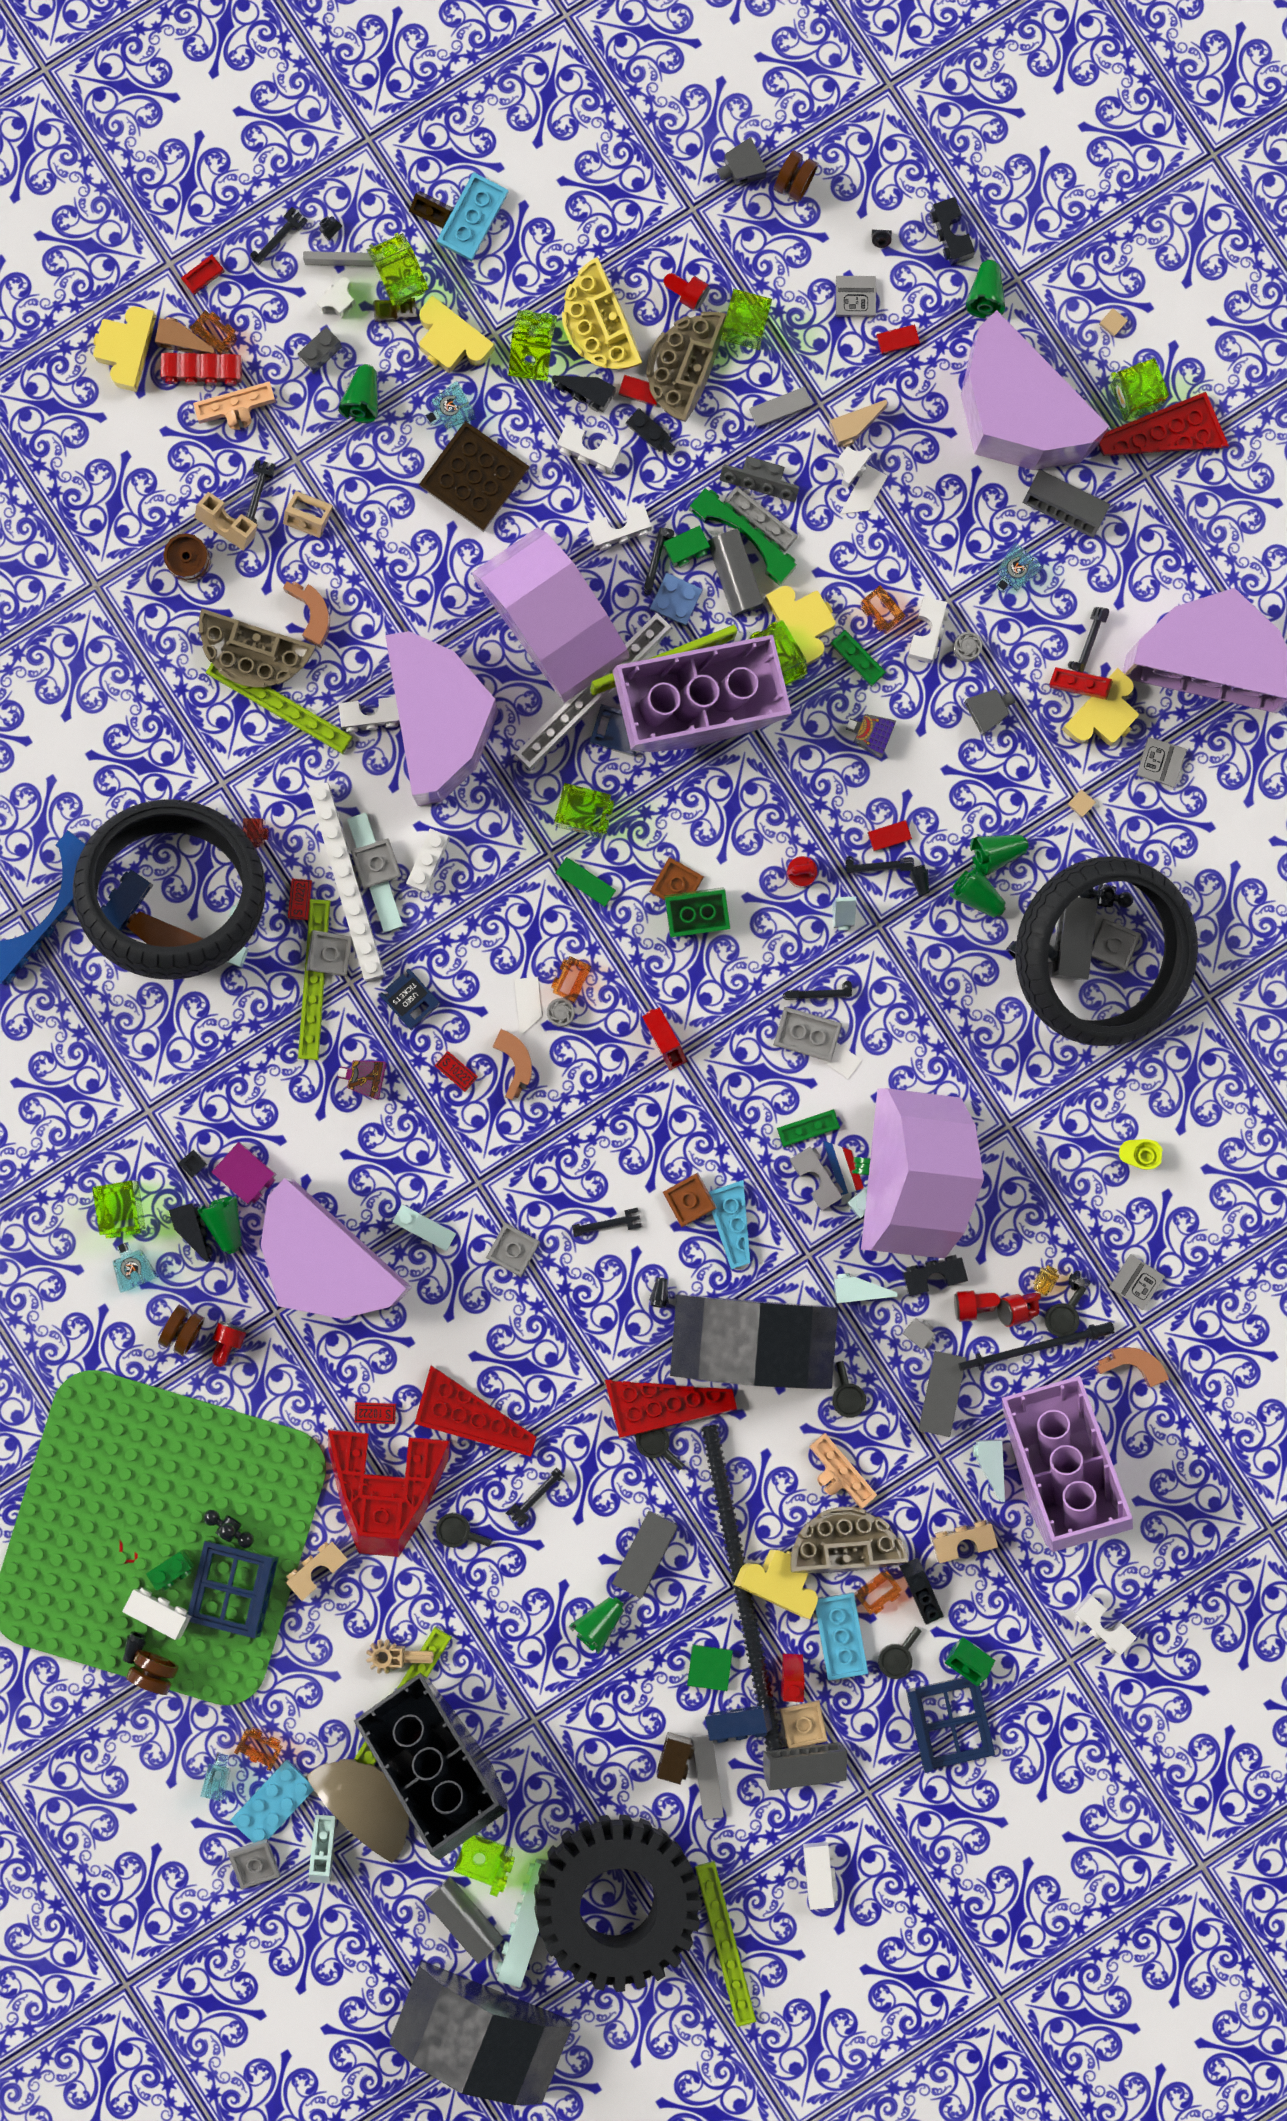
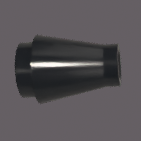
M925 865L914 867L913 870H910L909 876L918 895L930 893L928 869L925 868Z
M656 1278L649 1301H651L650 1306L666 1308L667 1303H669L668 1279Z
M132 1631L127 1636L123 1661L134 1664L133 1660L137 1651L142 1650L146 1644L145 1635Z

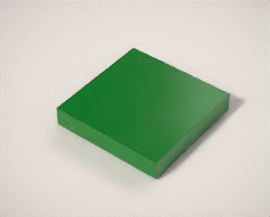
M692 1644L687 1686L727 1691L733 1650Z

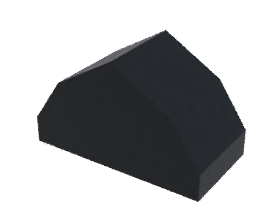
M676 1294L670 1376L751 1386L832 1389L838 1308Z
M422 1673L416 1675L354 1720L428 1851L438 1860L508 1811V1799L492 1763L456 1712L431 1681Z
M421 1960L389 2044L412 2065L461 2094L511 2105H537L543 2103L571 2031L573 2020Z

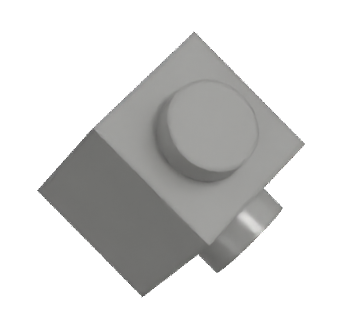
M914 1318L902 1333L922 1350L924 1347L928 1349L935 1340L933 1338L935 1333L932 1332L933 1327L925 1320L922 1323L917 1318Z

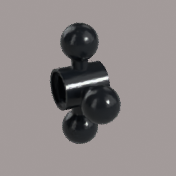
M1107 884L1099 885L1098 890L1091 888L1079 895L1080 898L1087 899L1096 897V900H1098L1097 905L1110 908L1113 907L1114 901L1118 902L1123 908L1130 907L1134 901L1131 893L1122 892L1117 895V887Z
M216 1510L205 1512L204 1522L209 1526L217 1525L219 1528L215 1533L227 1542H231L235 1537L242 1548L252 1546L254 1542L253 1535L249 1532H239L238 1530L242 1524L236 1519L226 1515L224 1520H221Z

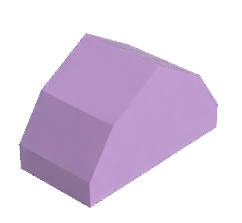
M997 310L979 326L970 350L961 392L974 454L1030 470L1081 463L1099 445L1109 425Z
M538 527L472 572L478 586L564 703L591 685L592 681L601 678L617 665L630 658L628 650L609 616L574 562L548 533Z
M1235 588L1174 607L1126 655L1123 673L1133 681L1273 713H1278L1287 705V646L1282 634L1274 624Z
M410 631L385 635L412 796L417 806L440 803L476 770L498 715L496 701L454 651Z
M773 635L621 664L613 669L631 750L659 752L697 748L755 731L786 719L792 714Z
M879 1088L877 1089L861 1250L945 1258L965 1233L984 1181L976 1125L960 1097Z
M284 1178L268 1195L261 1248L279 1307L343 1319L395 1306L412 1288L294 1179Z
M1073 1377L1003 1397L1002 1407L1013 1454L1030 1512L1045 1545L1052 1552L1133 1529L1131 1512L1081 1377Z

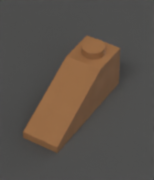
M171 317L159 319L155 343L158 347L185 353L216 354L211 346L180 322H177V319Z

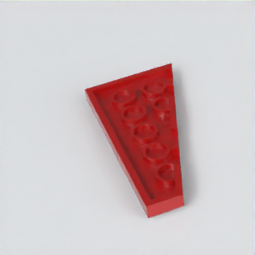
M1203 392L1107 431L1098 446L1102 456L1228 448L1229 444L1206 392Z
M430 1366L414 1424L531 1457L537 1436L434 1366Z
M605 1380L619 1439L737 1410L732 1389Z

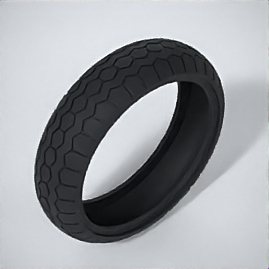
M175 799L140 803L117 813L96 830L83 848L76 865L73 880L75 911L84 933L94 947L108 960L129 972L148 978L164 980L198 976L218 968L234 957L247 944L255 932L262 916L266 894L263 866L255 847L247 835L232 820L220 812L202 804ZM182 833L201 838L222 851L236 868L242 883L240 900L227 922L216 932L200 941L176 947L145 944L128 937L118 930L105 916L98 903V886L109 862L118 852L134 841L154 834Z
M1117 856L1096 857L1080 861L1063 869L1047 881L1036 893L1024 913L1018 930L1015 951L1016 970L1021 989L1028 1004L1035 1014L1053 1031L1067 1039L1093 1046L1120 1045L1151 1033L1161 1026L1179 1007L1194 977L1198 957V937L1195 921L1188 903L1179 889L1165 875L1155 868L1134 859ZM1129 882L1149 898L1157 910L1162 923L1164 955L1159 974L1148 993L1126 1012L1103 1020L1080 1019L1064 1006L1051 982L1048 967V951L1053 930L1064 910L1085 891L1104 883Z

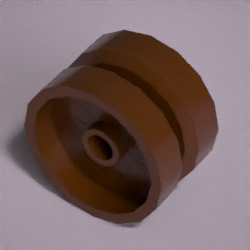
M793 150L778 174L774 190L780 194H785L791 187L789 198L799 203L805 195L819 163L809 158L801 166L803 154Z
M188 533L178 534L171 538L165 546L163 553L164 563L171 574L178 580L188 583L195 582L203 578L209 571L211 564L210 553L202 540L195 535Z
M179 1304L168 1319L158 1344L169 1348L176 1341L174 1352L184 1357L196 1341L205 1317L194 1313L187 1320L189 1309Z
M138 1650L133 1660L137 1666L129 1669L126 1679L147 1691L167 1695L172 1685L168 1679L176 1676L179 1666L158 1654Z

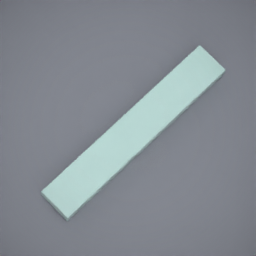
M367 813L347 818L356 848L376 842ZM389 881L370 887L384 933L403 927Z

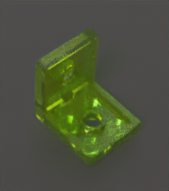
M518 310L512 331L508 376L548 381L551 347L557 324V316L550 313L541 314L530 310ZM532 356L535 358V361L528 362L525 360V357Z
M475 1834L463 1843L453 1872L490 1885V1895L497 1897L499 1891L503 1893L508 1876H505L506 1872L510 1873L514 1864L513 1848ZM482 1853L485 1856V1861L482 1864L476 1863L474 1861L475 1854Z

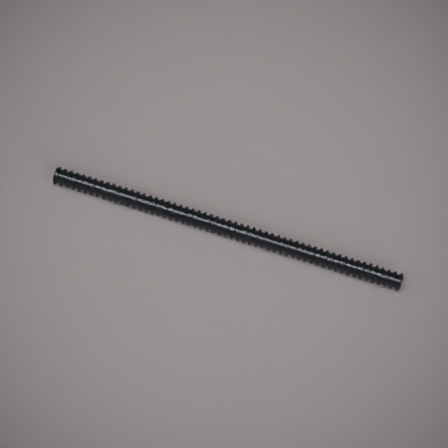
M709 1425L702 1427L701 1432H703L702 1438H705L703 1443L706 1444V1457L709 1458L707 1463H710L708 1468L711 1469L709 1473L712 1475L711 1481L714 1483L712 1487L715 1488L713 1493L716 1494L715 1500L718 1502L716 1506L719 1507L717 1512L720 1513L718 1517L721 1519L720 1525L723 1527L721 1531L724 1532L722 1537L725 1540L723 1542L726 1544L725 1550L728 1551L726 1556L729 1557L727 1561L730 1563V1575L733 1576L731 1581L735 1583L741 1567L746 1562H744L745 1556L742 1555L744 1550H741V1547H743L740 1544L741 1537L738 1536L740 1531H737L739 1526L736 1525L738 1521L735 1519L736 1512L733 1511L735 1506H732L734 1501L731 1500V1488L728 1487L730 1482L727 1481L729 1477L726 1475L727 1469L724 1467L726 1466V1463L723 1462L725 1457L722 1456L724 1452L721 1450L722 1444L719 1442L721 1438L718 1437L720 1432H717L718 1425ZM733 1584L732 1586L735 1588L734 1594H736L735 1600L738 1601L736 1606L739 1607L737 1611L740 1613L739 1619L742 1620L740 1625H743L741 1630L744 1632V1644L747 1645L745 1647V1650L748 1651L746 1655L749 1657L748 1663L751 1664L749 1669H752L750 1674L753 1676V1688L756 1689L754 1694H757L755 1699L758 1701L757 1706L768 1704L773 1727L763 1737L766 1739L764 1741L765 1745H767L766 1751L780 1750L784 1746L781 1744L782 1738L779 1737L781 1732L778 1731L780 1727L777 1725V1713L774 1712L776 1707L773 1706L775 1703L772 1700L773 1694L770 1693L772 1688L769 1687L771 1683L768 1681V1669L765 1668L767 1666V1663L764 1662L766 1658L763 1656V1644L760 1643L762 1638L759 1637V1625L756 1624L758 1619L755 1618L757 1614L754 1612V1600L751 1599L753 1594Z

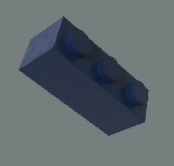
M130 870L129 873L126 871L120 879L122 883L118 889L114 888L108 897L110 899L106 906H101L108 920L121 932L128 923L127 921L130 916L135 913L153 887L152 883L133 870Z
M768 1704L711 1712L705 1716L709 1741L716 1740L717 1743L729 1741L728 1738L736 1737V1740L747 1739L748 1735H755L756 1738L764 1737L773 1729Z

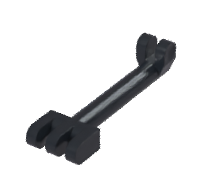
M291 207L284 215V219L288 222L259 253L254 250L250 254V258L256 265L259 266L264 261L267 255L293 227L300 231L308 220L305 217L298 222L302 217L299 212L292 217L296 212L294 207Z
M257 459L254 464L253 474L258 475L247 516H245L256 524L257 519L254 517L266 477L273 479L276 464L271 463L270 470H267L268 462L265 461L262 468H259L261 460Z
M659 528L644 585V594L647 596L652 593L664 540L674 537L672 529Z
M1095 607L1093 609L1090 619L1094 621L1079 662L1070 661L1068 663L1069 669L1081 673L1084 672L1101 622L1106 623L1109 615L1108 608Z
M852 856L846 857L847 873L890 869L909 871L914 869V858L912 857L900 858V861L855 865Z
M845 981L842 984V989L789 990L783 993L782 997L784 1000L852 997V983Z
M638 1208L624 1210V1217L581 1226L580 1224L572 1225L574 1237L582 1236V1233L627 1224L628 1230L641 1228V1223L633 1225V1221L640 1220V1215L631 1216V1213H637L639 1210Z
M557 1467L551 1472L552 1475L520 1507L515 1503L505 1513L509 1516L513 1511L516 1512L511 1518L513 1522L519 1516L522 1518L517 1523L519 1528L529 1519L526 1512L557 1480L560 1482L565 1477Z

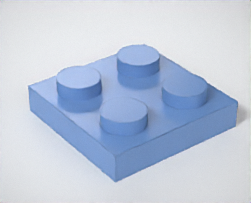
M666 573L650 610L686 626L703 589Z

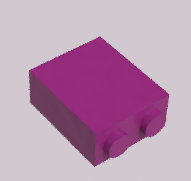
M238 1142L212 1171L219 1180L247 1204L252 1202L255 1204L262 1197L261 1191L265 1187L269 1189L276 1181L274 1177L277 1175L241 1142Z

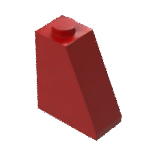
M661 1008L652 1009L643 1015L642 1018L669 1071L686 1063L687 1060L681 1045Z
M783 1653L782 1699L789 1702H804L803 1654Z

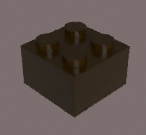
M667 1732L656 1771L657 1778L681 1785L682 1779L686 1780L689 1770L686 1763L687 1760L692 1759L694 1752L691 1738Z

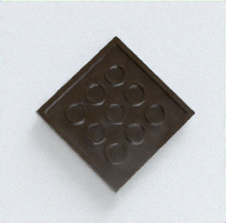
M465 421L419 483V487L484 532L526 475L530 466Z

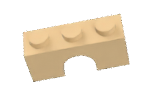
M207 492L197 504L194 518L244 551L255 538L258 525L242 514L237 519L232 518L224 509L225 502Z
M986 1520L975 1522V1526L969 1528L963 1525L954 1528L955 1531L947 1533V1531L935 1533L936 1537L931 1539L937 1561L943 1563L958 1559V1544L965 1539L974 1542L978 1553L998 1548L992 1524L990 1522L986 1523Z
M326 1541L317 1549L319 1553L314 1558L310 1555L302 1562L304 1567L299 1571L294 1569L286 1576L288 1578L286 1584L301 1601L317 1588L311 1580V1572L315 1567L325 1566L334 1573L348 1560L333 1542L328 1544Z

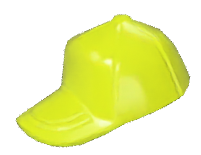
M1128 1140L1120 1146L1119 1157L1129 1165L1143 1170H1150L1161 1164L1163 1150L1154 1140Z

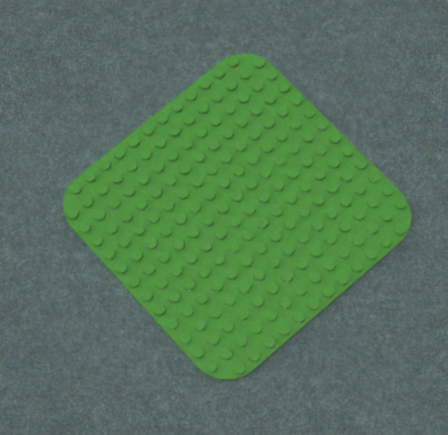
M88 1370L69 1377L59 1387L53 1399L0 1571V1632L16 1644L124 1677L127 1676L131 1667L137 1666L135 1662L130 1664L123 1661L127 1636L132 1631L139 1632L146 1636V1644L142 1650L165 1657L179 1666L176 1676L168 1679L172 1684L170 1687L171 1691L218 1705H233L245 1701L259 1689L267 1672L291 1592V1588L286 1584L288 1581L286 1576L294 1569H298L326 1476V1461L322 1449L311 1436L300 1430L104 1371ZM216 1510L221 1520H224L226 1515L236 1519L242 1524L238 1530L239 1532H249L253 1535L254 1542L252 1546L242 1548L235 1537L231 1542H227L215 1533L219 1527L217 1525L209 1526L204 1522L205 1512ZM120 1540L123 1543V1552H119ZM204 1541H211L266 1556L273 1555L279 1557L261 1636L254 1639L189 1622L181 1639L174 1640L122 1611L132 1591L143 1587L150 1590L152 1596L165 1598L170 1601L169 1605L175 1608L176 1606L182 1607L187 1610L186 1614H188ZM184 1549L194 1565L190 1569L191 1574L182 1580L177 1577L172 1581L174 1585L165 1591L162 1588L156 1591L146 1573ZM135 1552L138 1554V1558H137L136 1560H135ZM213 1554L208 1580L228 1584L234 1558ZM126 1560H135L134 1563L123 1564ZM238 1560L233 1586L253 1591L259 1565ZM206 1587L200 1613L220 1618L226 1592ZM231 1594L225 1620L245 1624L251 1598Z

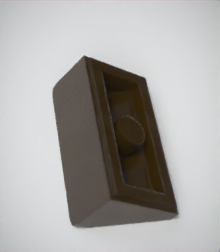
M419 191L414 196L409 212L443 229L454 208Z

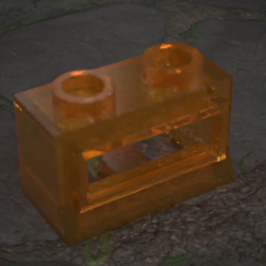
M205 310L189 328L195 335H199L205 343L216 349L220 355L226 354L238 340L235 335L236 331L229 324L224 326L220 323V317L213 311L209 314ZM207 319L228 335L223 342L202 327Z
M881 585L861 601L863 613L867 617L871 616L875 621L873 622L875 627L885 634L903 621L906 616ZM877 596L895 617L892 621L887 623L871 604L870 600L873 597Z
M569 956L568 960L564 959L559 969L562 973L559 978L555 977L551 988L554 989L553 994L575 1004L592 967ZM573 964L581 968L569 995L561 992L560 989Z
M884 1569L854 1594L870 1615L872 1613L876 1615L885 1608L883 1605L886 1602L896 1600L901 1595L899 1592L902 1589L887 1569ZM888 1579L893 1588L869 1605L864 1597Z
M252 1727L251 1730L247 1728L234 1753L238 1755L241 1752L249 1756L250 1761L254 1763L258 1761L268 1766L267 1770L271 1771L283 1748L280 1745L281 1741L272 1736L269 1739L262 1736L263 1732L257 1728ZM250 1736L275 1749L273 1756L271 1757L245 1744L248 1737Z

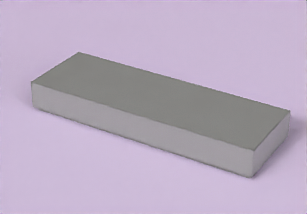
M802 387L751 407L749 410L756 428L812 407V403L806 388Z

